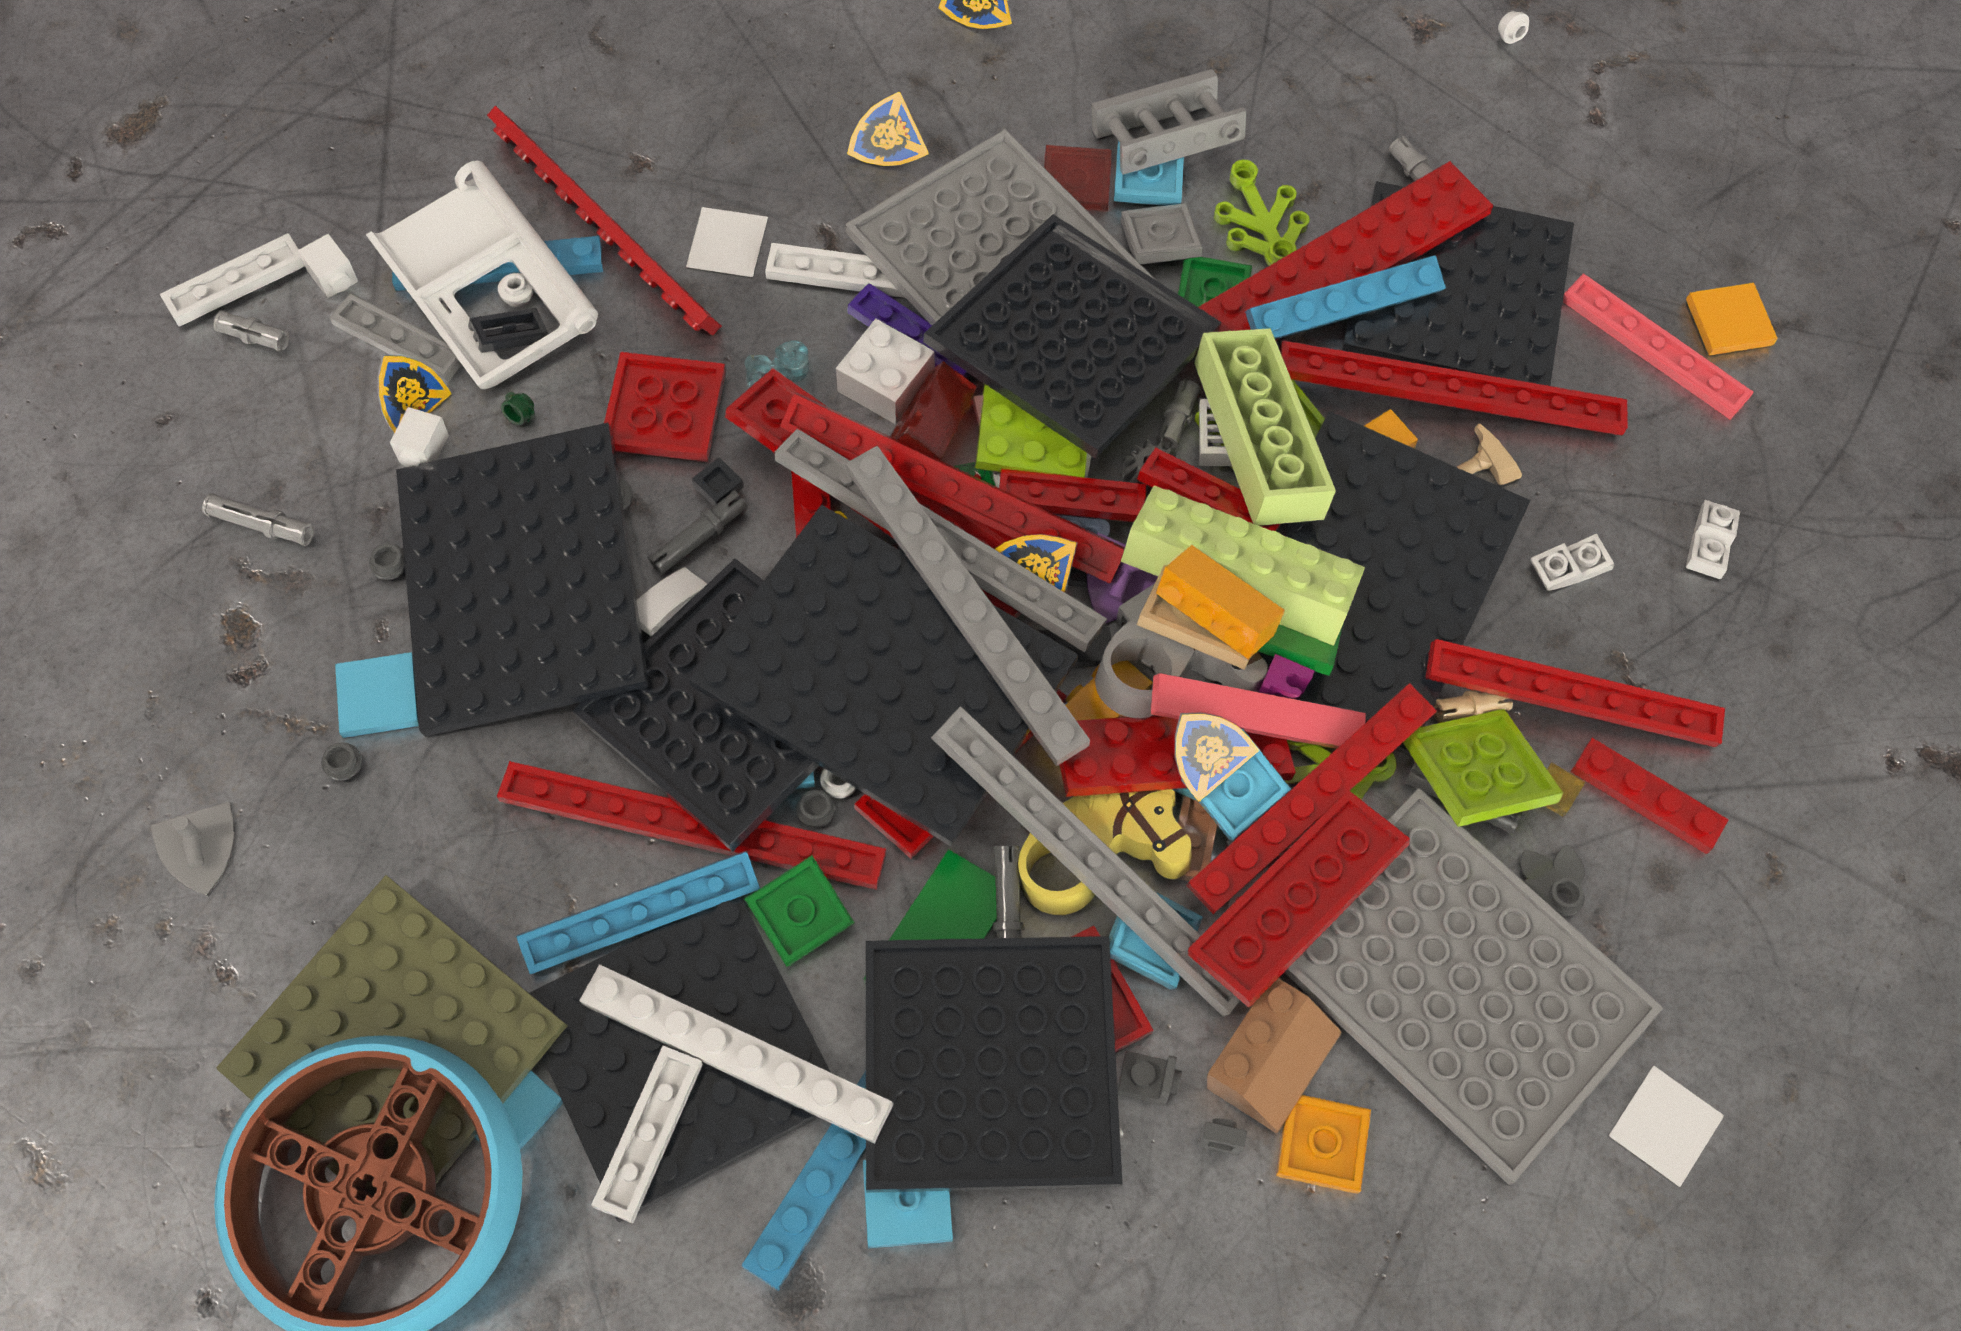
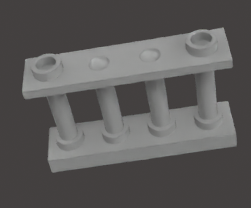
M1213 69L1091 103L1092 132L1097 138L1114 134L1120 142V171L1124 175L1245 139L1246 110L1243 107L1229 112L1223 110L1217 102L1218 75ZM1205 107L1211 117L1195 121L1189 114L1190 111ZM1175 116L1181 124L1180 126L1164 130L1158 121ZM1144 125L1150 132L1149 135L1134 139L1128 129Z

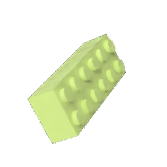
M1271 329L1203 333L1194 364L1253 524L1259 526L1324 520L1336 490Z
M1155 485L1131 527L1121 559L1123 563L1159 576L1164 565L1170 564L1188 547L1193 545L1283 608L1285 612L1279 623L1280 625L1333 646L1365 567L1355 564L1348 559L1337 557L1312 545L1301 543L1276 531L1265 529L1240 517H1234L1211 508L1206 504L1198 503Z

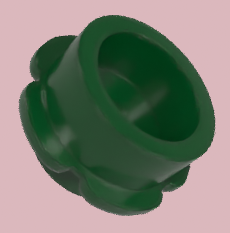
M514 392L506 394V400L501 404V410L511 423L522 425L525 421L529 422L535 417L534 403L525 393L515 394Z

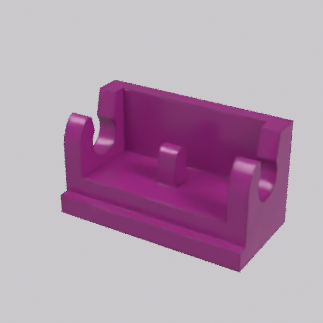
M1275 654L1258 692L1300 700L1312 679L1314 670Z

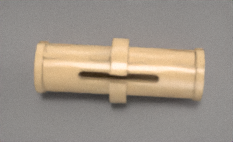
M1469 690L1465 691L1463 696L1436 699L1434 708H1440L1441 711H1437L1434 717L1438 723L1501 709L1508 711L1512 709L1513 702L1504 701V699L1509 698Z

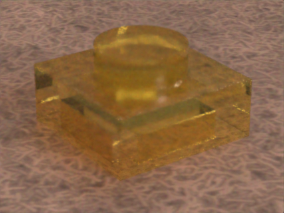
M1551 762L1547 770L1562 790L1563 795L1559 803L1547 805L1546 807L1564 817L1585 782Z

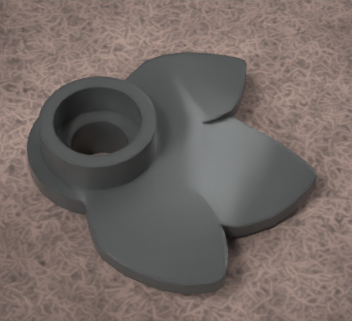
M1566 845L1553 860L1530 850H1525L1522 853L1520 868L1523 877L1526 879L1523 882L1561 916H1570L1577 913L1582 908L1585 900L1584 892L1580 885L1585 876V869L1575 850ZM1562 892L1566 894L1569 903L1562 902L1558 898L1557 893Z

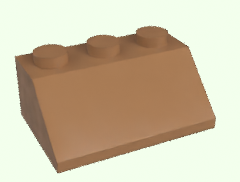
M1278 978L1253 1004L1207 1073V1089L1273 1132L1278 1133L1340 1037L1341 1031L1309 996Z

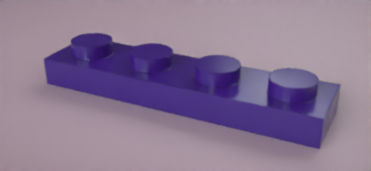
M868 283L848 304L847 313L869 327L876 318L935 351L934 371L955 386L959 387L970 375V373L923 342L924 333L932 326L929 322L872 284Z

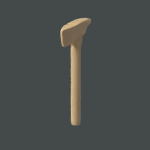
M1478 424L1474 428L1480 441L1477 448L1478 453L1472 459L1457 466V468L1470 474L1489 469L1499 485L1512 483L1520 479L1522 473L1509 452L1489 430Z

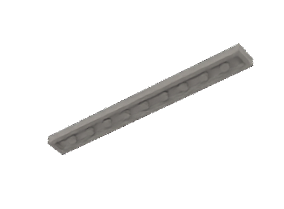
M796 429L775 451L776 462L888 530L847 473L845 463L849 462L848 459L799 429ZM921 505L980 588L1083 652L1089 648L1103 630L1107 618Z
M876 446L845 463L849 476L1054 764L1058 766L1090 745L1088 736L880 448Z
M960 706L931 739L1222 1016L1230 1014L1240 1000L1188 956V948L1201 935Z

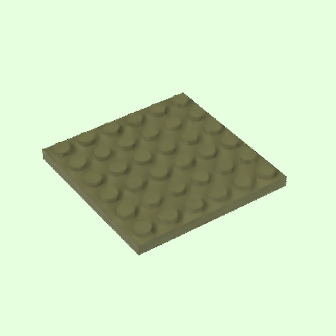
M385 875L216 1069L248 1098L253 1100L258 1092L288 1065L323 1046L364 1036H400L431 1043L458 1056L473 1067L488 1082L503 1104L568 1025L394 880ZM389 1068L371 1069L335 1080L309 1097L292 1114L285 1125L326 1143L333 1136L350 1127L375 1122L401 1070ZM448 1091L421 1142L433 1164L436 1183L477 1134L467 1112ZM416 1096L409 1098L404 1104L403 1111L406 1118L412 1117L418 1110L419 1102ZM395 1136L389 1138L384 1144L383 1154L386 1159L391 1158L397 1152L398 1141ZM335 1159L327 1165V1168L337 1176L339 1164ZM367 1181L364 1189L369 1192V1195L374 1196L377 1188L372 1185V1182ZM411 1194L406 1196L401 1202L400 1210L405 1218L409 1217L416 1207L415 1198Z

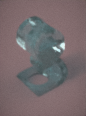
M799 341L785 342L776 347L773 361L764 355H749L745 360V374L748 387L750 388L761 379L758 372L767 373L772 368L792 382L802 381L809 373V353L807 347Z

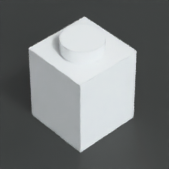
M329 234L297 250L308 273L327 298L347 290L358 282L349 260Z
M408 407L390 444L402 465L406 467L418 466L419 464L438 459L449 434L442 417Z

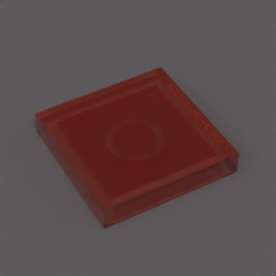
M1046 145L1044 168L1085 209L1108 211L1112 150Z

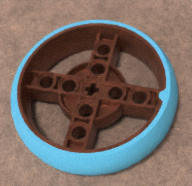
M388 1035L357 1037L323 1046L304 1055L273 1077L244 1110L227 1141L218 1169L214 1202L215 1224L226 1265L234 1281L254 1307L274 1324L286 1331H427L453 1315L470 1301L492 1275L508 1247L517 1222L522 1196L523 1170L516 1132L504 1105L488 1082L461 1058L439 1046L422 1040ZM389 1068L401 1070L375 1122L350 1127L336 1134L326 1143L285 1125L292 1114L309 1097L335 1080L371 1069ZM447 1091L457 1099L467 1112L480 1140L485 1167V1190L480 1215L435 1194L436 1179L434 1167L428 1153L421 1144ZM416 1096L419 1102L418 1110L412 1117L406 1118L403 1111L404 1104L409 1098ZM395 1136L398 1141L397 1152L391 1158L386 1159L383 1154L384 1144L389 1138ZM298 1142L301 1146V1155L297 1162L291 1165L288 1160V1152L291 1146ZM336 1159L339 1164V1173L333 1181L328 1182L325 1177L326 1167L331 1161ZM265 1165L304 1182L303 1202L305 1212L310 1224L318 1233L292 1286L276 1269L268 1254L262 1236L259 1219V1189ZM367 1181L372 1182V1185L377 1188L374 1196L369 1195V1192L364 1189ZM411 1194L415 1198L416 1207L412 1215L405 1218L401 1213L400 1206L403 1199ZM450 1212L454 1217L455 1224L452 1231L443 1236L439 1231L438 1223L443 1214ZM352 1218L356 1223V1233L347 1242L342 1236V1228L344 1223ZM414 1234L460 1255L454 1265L439 1281L416 1298L400 1306L369 1313L337 1311L364 1256L381 1254L394 1249ZM331 1260L335 1266V1274L332 1280L326 1284L321 1278V1269L325 1262Z

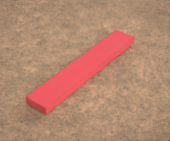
M1584 273L1564 293V304L1729 420L1737 414L1754 392Z
M1161 673L1153 676L1152 715L1179 719L1180 713L1202 712L1221 716L1236 724L1245 732L1335 749L1363 726L1366 721V713Z

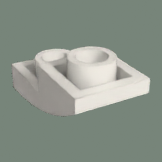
M1704 500L1689 548L1686 563L1687 569L1722 579L1728 567L1730 546L1737 536L1739 510Z
M1597 534L1568 547L1563 543L1530 559L1547 591L1582 582L1612 570L1614 567L1613 560Z
M685 567L661 580L637 600L640 628L648 635H654L707 583Z

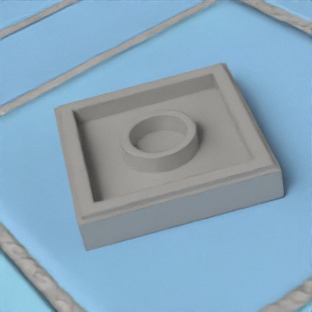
M1187 203L1121 211V223L1132 257L1139 264L1202 257V245Z

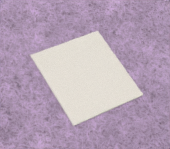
M702 207L686 267L753 277L768 217Z
M1653 1065L1610 1132L1609 1137L1678 1187H1681L1724 1115Z

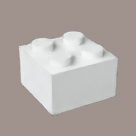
M875 318L836 367L837 391L890 422L897 424L934 376L935 351Z

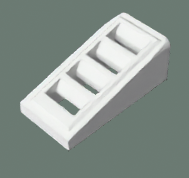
M1200 399L1199 466H1232L1225 446H1208V443H1223L1221 435H1207V432H1219L1217 424H1207V421H1215L1213 414H1207V409L1211 410L1208 399Z

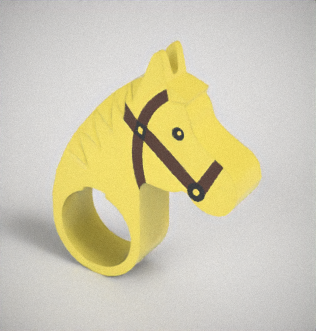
M1172 789L1074 796L1063 803L1115 854L1125 852L1140 860H1151L1156 871L1168 879L1180 878L1189 871L1192 861L1191 840L1173 816V807L1176 803L1175 791ZM1030 833L1018 858L1021 885L1027 900L1038 910L1052 915L1071 914L1088 905L1095 894L1082 882L1067 890L1051 891L1038 886L1030 878V871L1036 861L1042 856L1051 853Z

